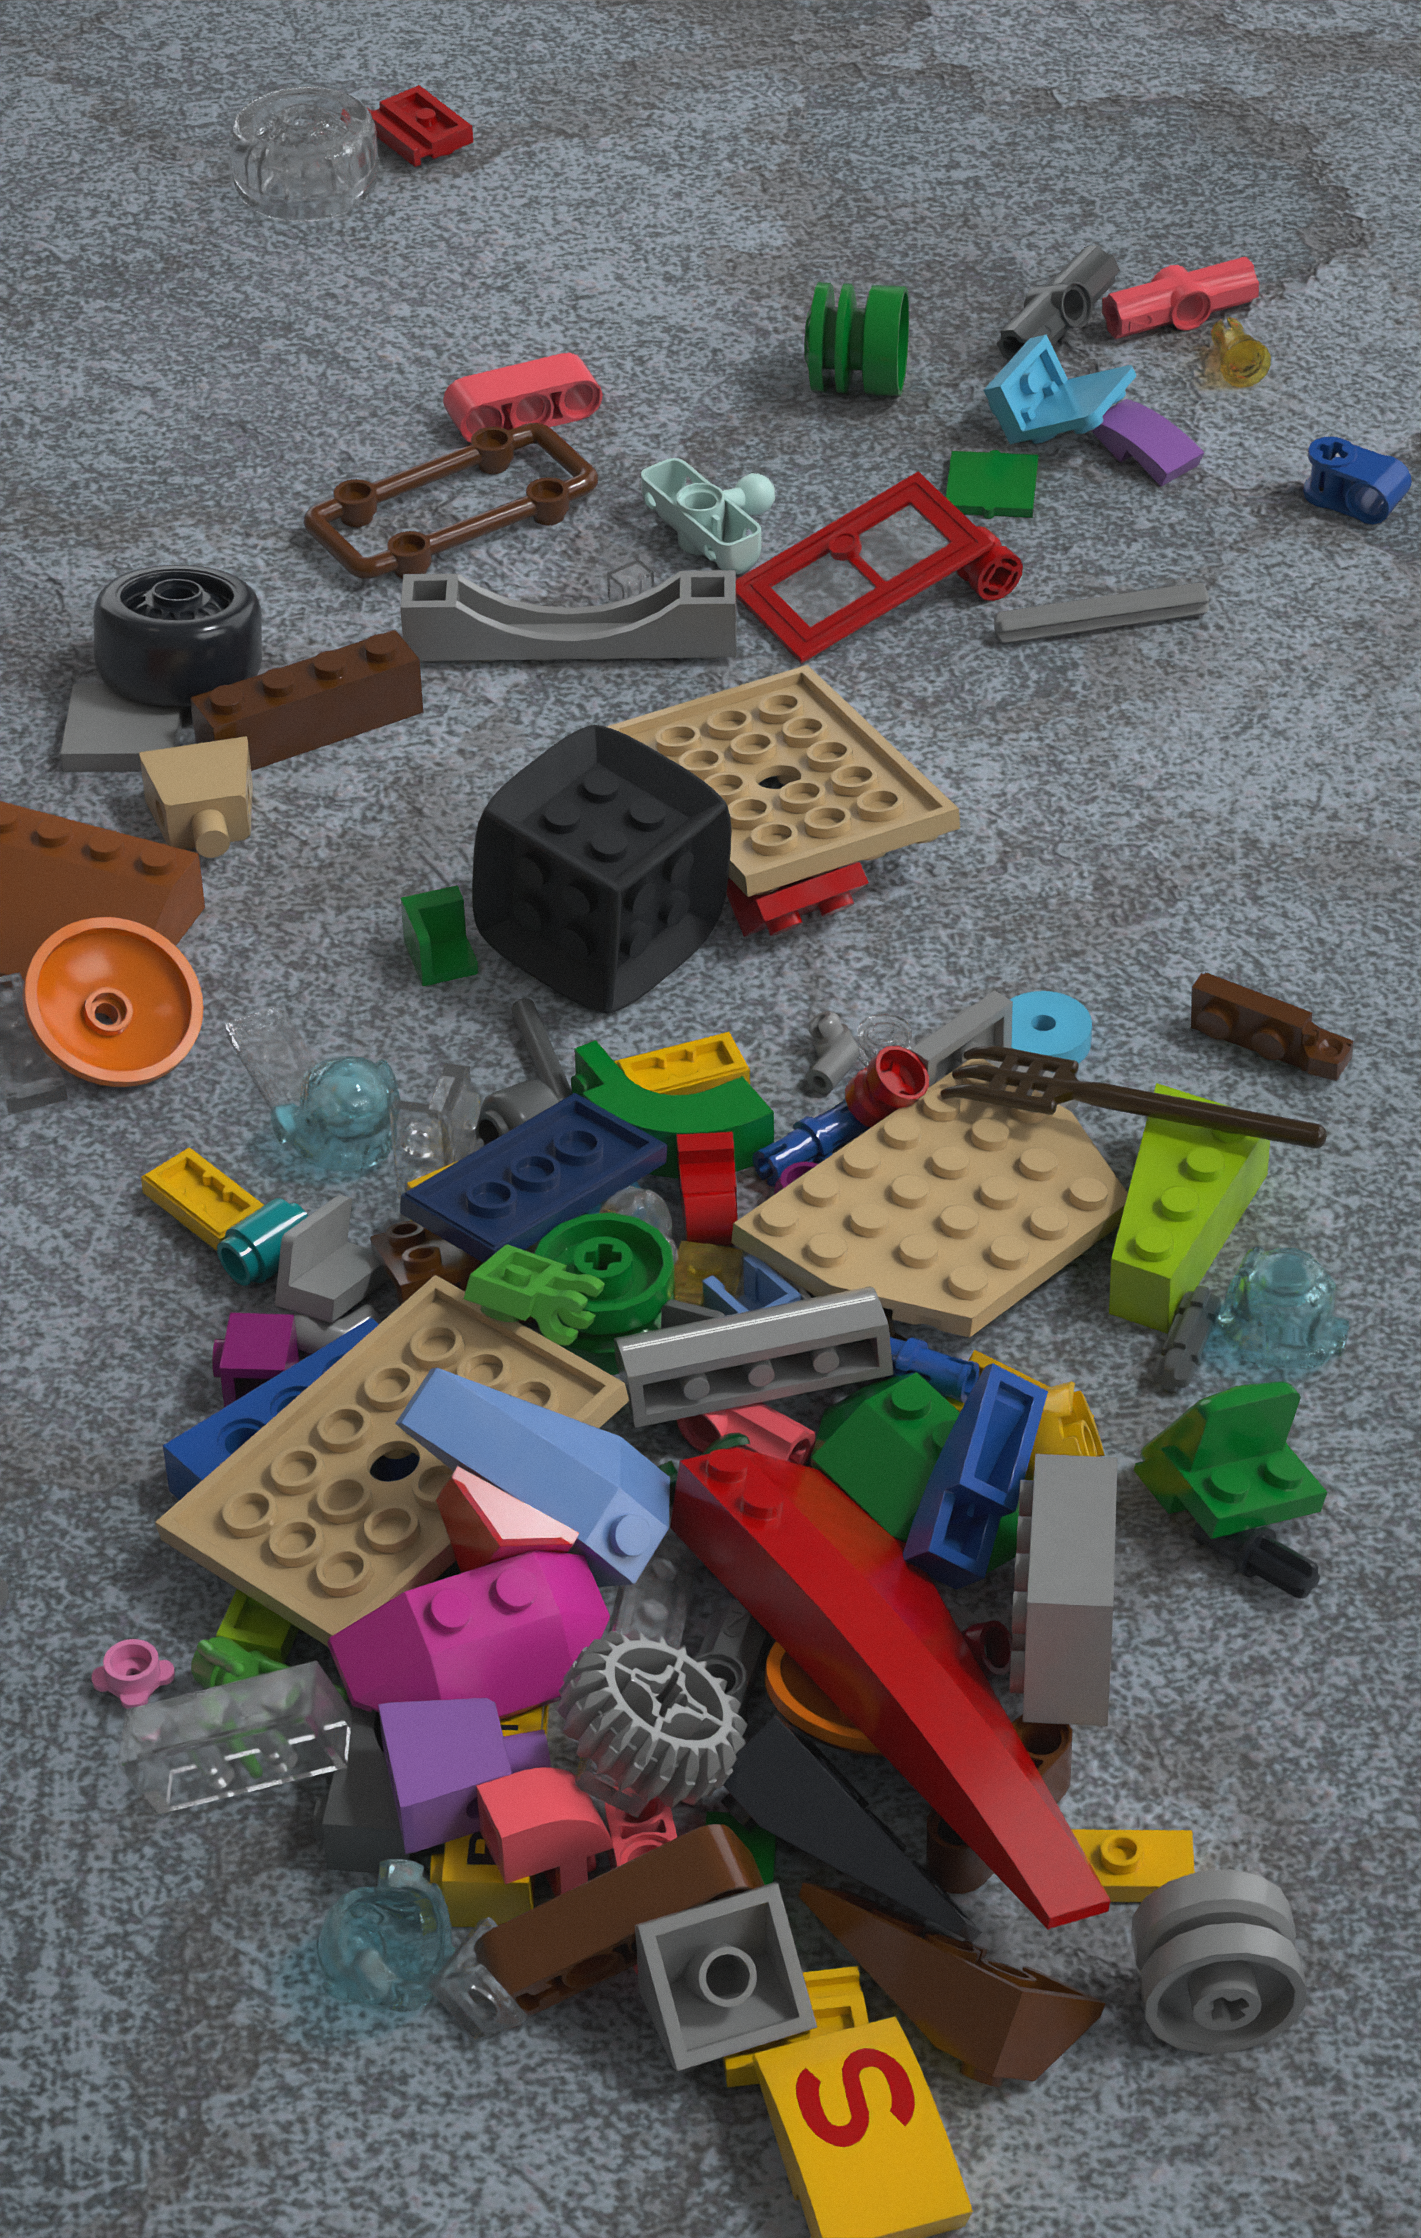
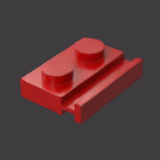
M420 85L379 101L380 108L372 111L368 107L361 109L362 126L414 167L421 165V158L427 155L432 159L447 156L455 150L474 142L472 125Z

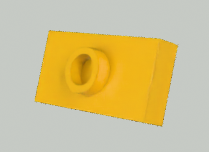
M730 1032L614 1061L635 1084L649 1091L661 1094L689 1095L700 1093L741 1076L750 1084V1069Z
M190 1147L141 1177L142 1190L147 1197L216 1251L217 1245L225 1239V1233L228 1229L264 1206L263 1203Z
M1071 1829L1108 1894L1110 1902H1142L1146 1896L1167 1882L1195 1873L1192 1830Z

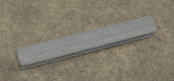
M1198 582L1000 611L995 614L994 629L999 643L1009 644L1199 616L1208 612L1209 596L1205 585Z

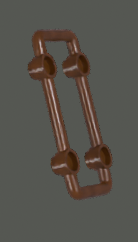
M528 423L510 430L501 427H486L472 435L471 445L372 483L366 480L352 479L338 484L334 489L333 498L309 508L304 515L303 524L307 532L353 576L371 579L395 571V574L403 579V574H426L428 567L431 565L432 555L533 516L534 521L541 525L549 526L560 523L569 510L570 501L583 497L595 489L598 485V473L589 462L556 432L544 424ZM530 444L539 445L573 476L565 481L551 477L536 479L527 486L526 496L427 535L415 531L398 533L389 539L387 543L388 550L370 557H363L328 523L341 518L343 524L349 527L365 526L372 521L374 514L377 512V503L478 465L482 472L487 474L502 473L509 468V463L514 459V450Z

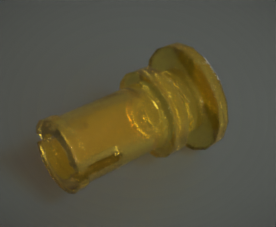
M1227 318L1230 329L1226 328L1221 319L1213 326L1211 339L1220 350V371L1224 379L1232 386L1240 388L1250 387L1260 382L1267 375L1271 366V356L1267 347L1259 340L1246 335L1241 322L1237 319Z

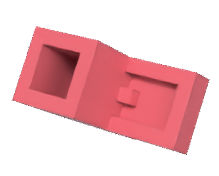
M552 1767L527 1769L476 1786L480 1832L505 1884L544 1872L555 1897L588 1882V1872L596 1870L595 1854L614 1848L612 1839L585 1785L576 1775L567 1770Z

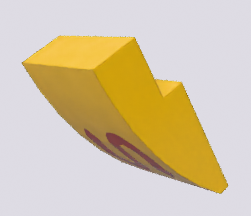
M896 2016L753 2054L752 2060L794 2200H800L811 2238H926L966 2226L973 2212L968 2194L930 2089Z

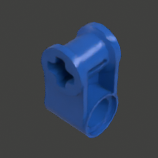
M1338 437L1318 438L1308 448V459L1312 467L1311 475L1305 481L1303 494L1309 503L1317 507L1329 508L1354 517L1363 523L1374 525L1383 522L1411 487V474L1408 468L1393 456L1373 452Z

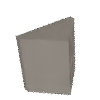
M778 1883L767 1884L635 1925L639 1992L674 2070L680 2071L817 2028Z

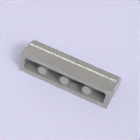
M871 1286L614 1338L615 1361L621 1381L626 1386L629 1398L628 1406L635 1428L893 1375L889 1324L879 1297Z

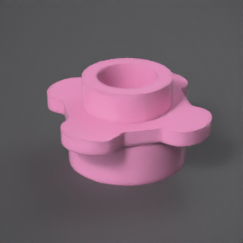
M128 1639L120 1641L108 1649L103 1659L104 1666L96 1668L92 1673V1684L97 1691H109L117 1696L124 1708L139 1709L147 1705L148 1698L159 1686L168 1685L174 1680L175 1671L170 1661L159 1660L158 1652L153 1645L144 1640Z

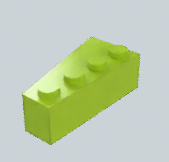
M1156 1083L1154 1093L1226 1106ZM1147 1117L1111 1258L1109 1314L1168 1334L1176 1314H1179L1178 1310L1185 1293L1195 1291L1267 1177L1270 1140Z

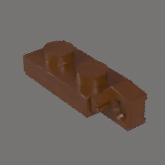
M1206 972L1204 974L1201 973L1192 986L1191 1028L1203 1032L1211 1038L1228 1041L1255 1051L1266 1059L1280 1060L1299 1067L1301 1071H1306L1310 1075L1334 1081L1340 1078L1341 1073L1352 1059L1353 1040L1318 1027L1312 1022L1313 1013Z

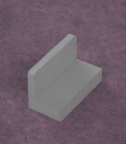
M340 1194L283 1235L275 1297L276 1306L333 1323L390 1279L372 1249L347 1242L352 1198Z

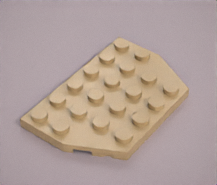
M970 1059L958 1068L970 1065L996 1066L984 1059ZM950 1072L930 1086L925 1095L911 1106L897 1109L733 1223L731 1243L762 1260L773 1270L805 1288L806 1291L816 1297L871 1286L875 1289L882 1307L893 1310L892 1320L913 1325L927 1324L936 1327L939 1331L970 1338L1120 1226L1128 1193L1071 1111L1058 1104L1055 1113L1047 1115L965 1098L943 1099L940 1092L948 1087L964 1084L988 1087L991 1083L973 1078L954 1079L952 1072ZM1008 1085L1005 1091L1015 1092L1017 1087ZM1034 1090L1031 1096L1042 1098L1043 1094Z

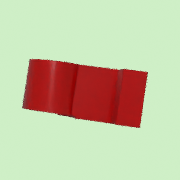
M733 1132L676 1135L678 1184L686 1247L699 1248L706 1245L736 1246L731 1243L733 1223L738 1220Z

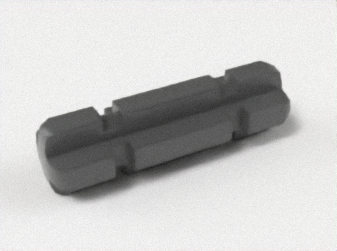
M1197 1286L1195 1291L1185 1293L1178 1310L1179 1314L1175 1316L1162 1347L1161 1355H1159L1152 1372L1155 1382L1164 1385L1166 1392L1176 1393L1179 1388L1189 1386L1195 1372V1364L1199 1362L1211 1333L1212 1323H1215L1220 1311V1298L1210 1294L1209 1288L1206 1286Z

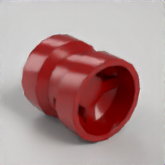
M976 526L992 541L994 549L955 571V573L963 580L969 581L971 588L983 599L995 601L1004 598L1018 585L1022 576L1023 564L1014 552L1001 545L1000 540L986 527Z
M898 1045L887 1046L871 1059L866 1068L859 1071L848 1082L845 1088L847 1106L858 1121L865 1126L873 1127L897 1109L911 1106L924 1096L929 1087V1075L920 1058L909 1049Z

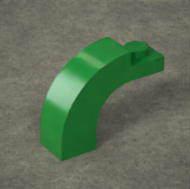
M596 1040L574 1048L576 1075L571 1077L572 1092L667 1145L666 1163L649 1173L651 1175L678 1178L676 1135L733 1132L735 1172L753 1167V1154L774 1142V1111L743 1076L700 1093L667 1095L649 1091L631 1081Z

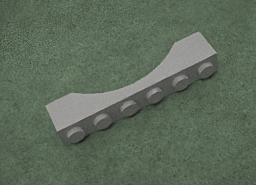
M736 570L679 571L660 585L634 597L604 605L575 608L539 606L512 600L484 589L460 574H403L400 605L402 636L420 661L429 663L453 660L494 662L497 660L550 661L553 659H590L603 661L622 658H645L648 660L702 658L710 660L719 657H737Z

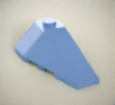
M440 1368L430 1369L395 1423L453 1472L459 1466L579 1532L574 1545L567 1553L585 1556L598 1587L635 1584L669 1529L670 1477L621 1436Z

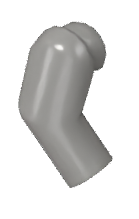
M832 1011L819 1013L811 1019L808 1025V1031L814 1037L813 1046L820 1059L807 1073V1081L816 1092L821 1094L830 1093L854 1066L859 1056V1048L851 1031L846 1024L840 1023L839 1016Z
M368 1304L342 1319H336L333 1323L298 1312L292 1313L295 1316L298 1350L313 1354L370 1318H373L378 1324L382 1322L376 1310Z

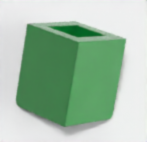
M458 885L400 898L404 944L422 986L473 976L479 972L477 958L466 936L464 899Z

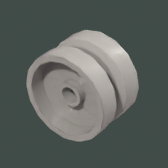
M1231 1869L1199 1871L1171 1880L1146 1896L1132 1916L1131 1939L1136 1966L1141 1972L1140 1991L1145 2020L1156 2037L1178 2049L1205 2054L1241 2051L1266 2043L1293 2025L1304 2010L1307 1985L1301 1957L1295 1949L1296 1931L1291 1906L1281 1888L1262 1876Z

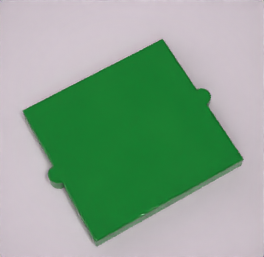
M991 450L990 452L951 451L946 498L964 515H983L986 519H991L994 516L1033 518L1039 455L1000 453L999 450Z

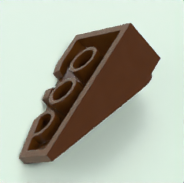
M804 1882L801 1886L798 1897L936 2048L963 2061L959 2070L960 2073L975 2081L993 2087H1001L1004 2078L1036 2081L1102 2015L1106 2003L1028 1966L1020 1970L995 1960L985 1959L988 1949L967 1940L960 1941L931 1931H926L923 1938L922 1935L926 1924L922 1921L846 1889Z

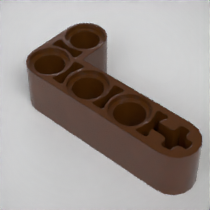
M721 1824L702 1826L494 1927L475 1942L473 1949L498 2017L507 2020L526 2018L637 1965L636 1924L694 1908L708 1902L764 1886L765 1884L752 1853L729 1827Z

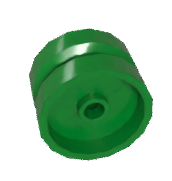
M612 1212L585 1214L560 1223L540 1240L534 1254L567 1265L566 1272L576 1275H592L605 1284L603 1291L597 1297L579 1292L588 1299L583 1311L595 1314L594 1322L586 1329H576L579 1331L578 1336L570 1345L559 1346L610 1375L619 1374L615 1361L614 1338L661 1329V1308L669 1299L674 1300V1262L671 1245L659 1229L637 1217ZM557 1313V1317H558L560 1323H561L562 1325L566 1326V1327H570V1326H568L567 1324H565V1323L560 1319V1317H559V1315H558V1313ZM536 1321L537 1333L544 1336L539 1328L538 1322Z

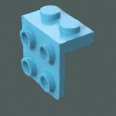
M1047 335L1030 338L983 391L988 399L990 409L997 417L1009 444L1032 440L1034 444H1039L1052 439L1062 432L1074 430L1075 434H1083L1098 427L1104 420L1102 416L1111 405L1124 398L1126 395L1125 389L1137 375L1132 365H1126L1068 379Z

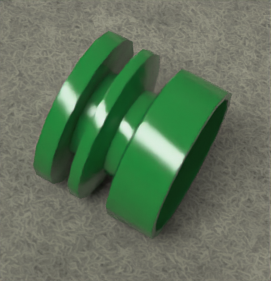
M818 282L815 287L811 308L807 313L804 339L805 362L809 370L811 391L826 393L830 382L831 370H835L836 391L839 394H847L852 381L853 371H862L863 387L867 395L901 397L906 376L909 343V295L907 287L872 285L867 296L865 308H857L854 286L844 283L841 288L838 307H835L833 285L831 283Z

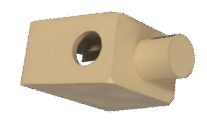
M247 736L139 752L145 801L167 845L180 849L196 847L200 855L207 858H215L223 855L229 849L230 842L245 840L251 835L253 783Z

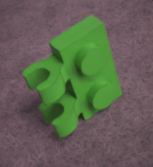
M506 1244L470 1274L463 1299L481 1305L480 1310L482 1313L499 1321L517 1322L519 1319L526 1321L531 1316L538 1322L545 1338L558 1345H570L578 1336L579 1331L576 1329L588 1328L595 1319V1314L583 1311L588 1299L579 1292L597 1297L603 1291L605 1284L595 1276L588 1274L576 1275L566 1272L567 1265ZM557 1313H558L560 1319H561L565 1324H567V1325L570 1326V1327H566V1326H564V1325H562V1324L560 1323V1321H559V1319H558V1317H557Z

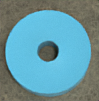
M1052 991L1027 992L1010 999L1013 1002L1011 1046L1013 1049L1075 1060L1078 1064L1085 1059L1091 1048L1092 1019L1083 1004L1070 996Z

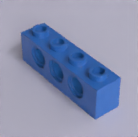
M373 1318L368 1319L164 1444L163 1451L169 1491L178 1500H181L379 1324Z

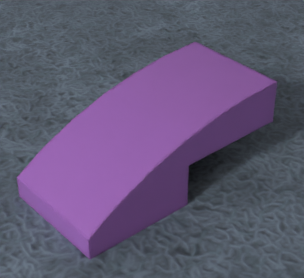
M1125 399L1109 408L1102 416L1103 422L1091 430L1120 463L1133 456L1161 487L1197 467L1205 453L1192 439L1169 420L1152 409L1129 399Z

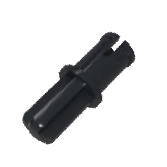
M1198 1522L1195 1524L1193 1530L1195 1542L1207 1546L1236 1563L1239 1573L1245 1577L1251 1578L1257 1575L1298 1599L1306 1598L1319 1583L1321 1576L1318 1573L1317 1563L1277 1541L1274 1530L1268 1527L1253 1528L1211 1539Z

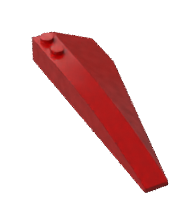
M739 1447L718 1449L710 1454L680 1460L670 1528L1048 1930L1108 1912L1111 1901L928 1573L904 1560L903 1552L906 1543L892 1537L820 1470Z

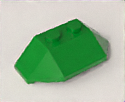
M917 1372L877 1380L824 1409L811 1456V1467L820 1470L892 1537L906 1543L928 1480L960 1412ZM1019 1500L1014 1513L1001 1517L986 1574L1016 1557Z

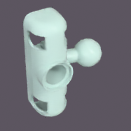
M670 458L642 470L641 491L643 500L650 509L657 511L658 515L678 532V545L682 550L690 554L705 555L710 561L716 562L721 570H736V575L745 573L757 563L762 548L761 526L749 515H761L768 511L774 503L775 487L769 478L761 474H747L738 480L735 488L722 491L721 488L711 484L682 459ZM688 476L693 482V484L685 486L686 478ZM747 528H749L753 534L746 536Z

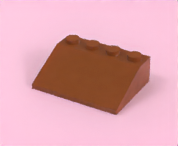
M0 801L1 982L23 988L27 969L39 947L53 933L73 922L95 917L127 919L155 930L176 946L204 910L205 901L199 853Z

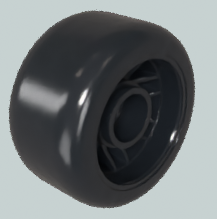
M160 565L141 568L112 580L101 590L96 599L93 614L96 669L102 681L113 691L125 698L156 706L190 707L191 697L212 691L222 685H230L257 676L260 670L262 660V613L260 602L254 590L247 583L228 572L196 565Z

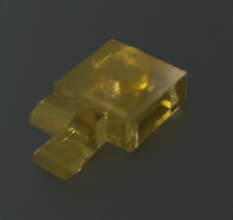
M681 1241L674 1260V1300L703 1307V1280L712 1275L725 1285V1290L734 1297L743 1272V1250L713 1244Z

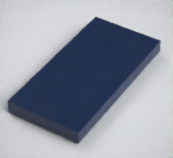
M573 1093L400 1196V1214L484 1263L506 1244L525 1250L541 1240L558 1224L579 1217L664 1165L667 1159V1145L584 1097Z

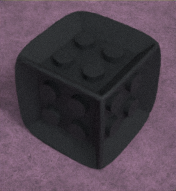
M590 725L569 734L507 781L494 794L480 817L475 835L472 877V908L478 932L502 957L570 1000L589 1009L608 1014L627 1007L648 993L692 956L707 940L721 916L728 885L732 836L731 818L726 802L702 779L627 734L601 725Z

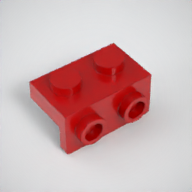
M859 861L840 869H833L832 872L816 878L808 877L780 886L775 892L765 895L755 894L747 897L731 879H728L726 895L744 937L765 929L768 930L770 936H775L803 923L802 915L819 909L821 916L826 917L854 905L852 895L869 882Z

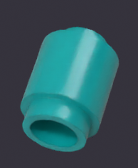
M275 1198L226 1231L225 1239L217 1245V1254L225 1271L234 1281L243 1286H247L253 1281L263 1283L278 1273L283 1235L307 1218L308 1214L296 1203L292 1202L289 1204L281 1198Z

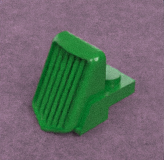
M1282 1381L1238 1385L1200 1399L1141 1449L1140 1458L1143 1461L1135 1463L1133 1469L1168 1514L1188 1510L1211 1539L1321 1512L1328 1493L1286 1443L1301 1396L1291 1384Z

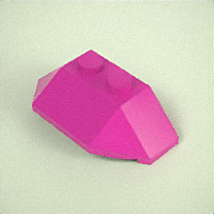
M532 1550L405 1591L329 1637L327 1645L350 1702L354 1707L369 1712L372 1709L379 1712L378 1704L389 1702L488 1698L495 1702L500 1721L560 1701L562 1698L559 1690L564 1683L563 1678L585 1647H589L594 1639L601 1640L610 1615L584 1555Z

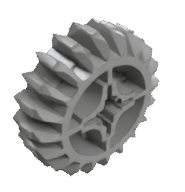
M632 1629L626 1636L611 1630L604 1639H594L589 1647H585L565 1674L563 1678L564 1683L559 1690L562 1699L557 1711L562 1718L567 1720L562 1732L567 1737L579 1741L576 1755L591 1758L597 1765L596 1775L608 1774L618 1782L620 1792L628 1787L639 1793L645 1803L658 1796L665 1805L671 1808L679 1801L694 1806L702 1797H710L716 1788L720 1789L733 1772L732 1766L737 1760L735 1754L746 1744L742 1736L747 1723L741 1716L737 1715L741 1703L736 1698L724 1693L727 1681L721 1678H714L706 1670L707 1661L696 1662L687 1655L684 1645L674 1649L666 1644L661 1635L657 1634L651 1640H647L640 1631Z

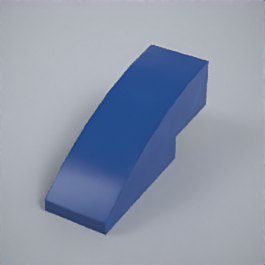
M993 1363L984 1368L967 1398L928 1480L904 1548L903 1557L905 1561L927 1572L929 1577L956 1590L985 1578L1001 1517L1016 1511L1020 1497V1480H1024L1048 1391Z

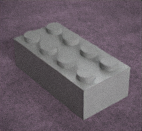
M1035 1454L1034 1480H1020L1012 1613L1013 1640L1010 1693L1024 1694L1023 1722L1108 1726L1118 1458Z

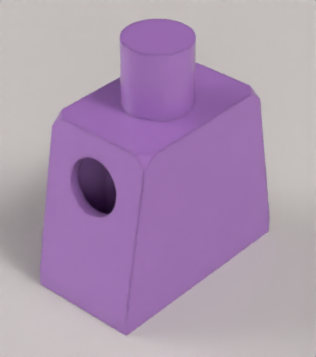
M488 1698L378 1704L383 1751L405 1854L418 1852L479 1832L477 1785L527 1769L551 1767L544 1729L503 1737L496 1704Z

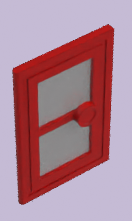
M917 471L736 579V598L802 664L994 549V545L979 528Z

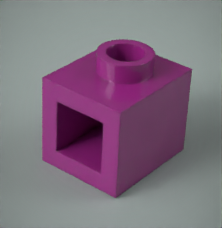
M230 1313L225 1339H215L212 1354L213 1376L221 1379L224 1408L299 1362L294 1314Z

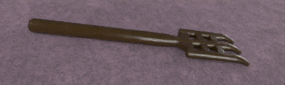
M1001 1046L975 1047L965 1051L963 1054L966 1060L988 1059L1002 1062L999 1068L988 1065H970L958 1068L952 1072L954 1079L973 1078L989 1081L991 1083L988 1087L964 1084L948 1087L940 1092L943 1099L965 1098L1047 1115H1053L1058 1104L1077 1100L1095 1107L1312 1149L1321 1148L1327 1138L1326 1129L1316 1123L1102 1082L1079 1081L1075 1077L1079 1070L1078 1062L1075 1060ZM1019 1066L1029 1067L1026 1073L1016 1071ZM1045 1071L1055 1072L1053 1078L1043 1076ZM1008 1085L1017 1087L1015 1092L1005 1091ZM1034 1090L1044 1092L1042 1098L1031 1095Z

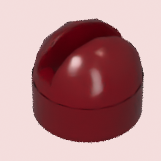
M992 1620L977 1623L961 1631L986 1678L1005 1675L1010 1671L1012 1637L1008 1629L1001 1622Z

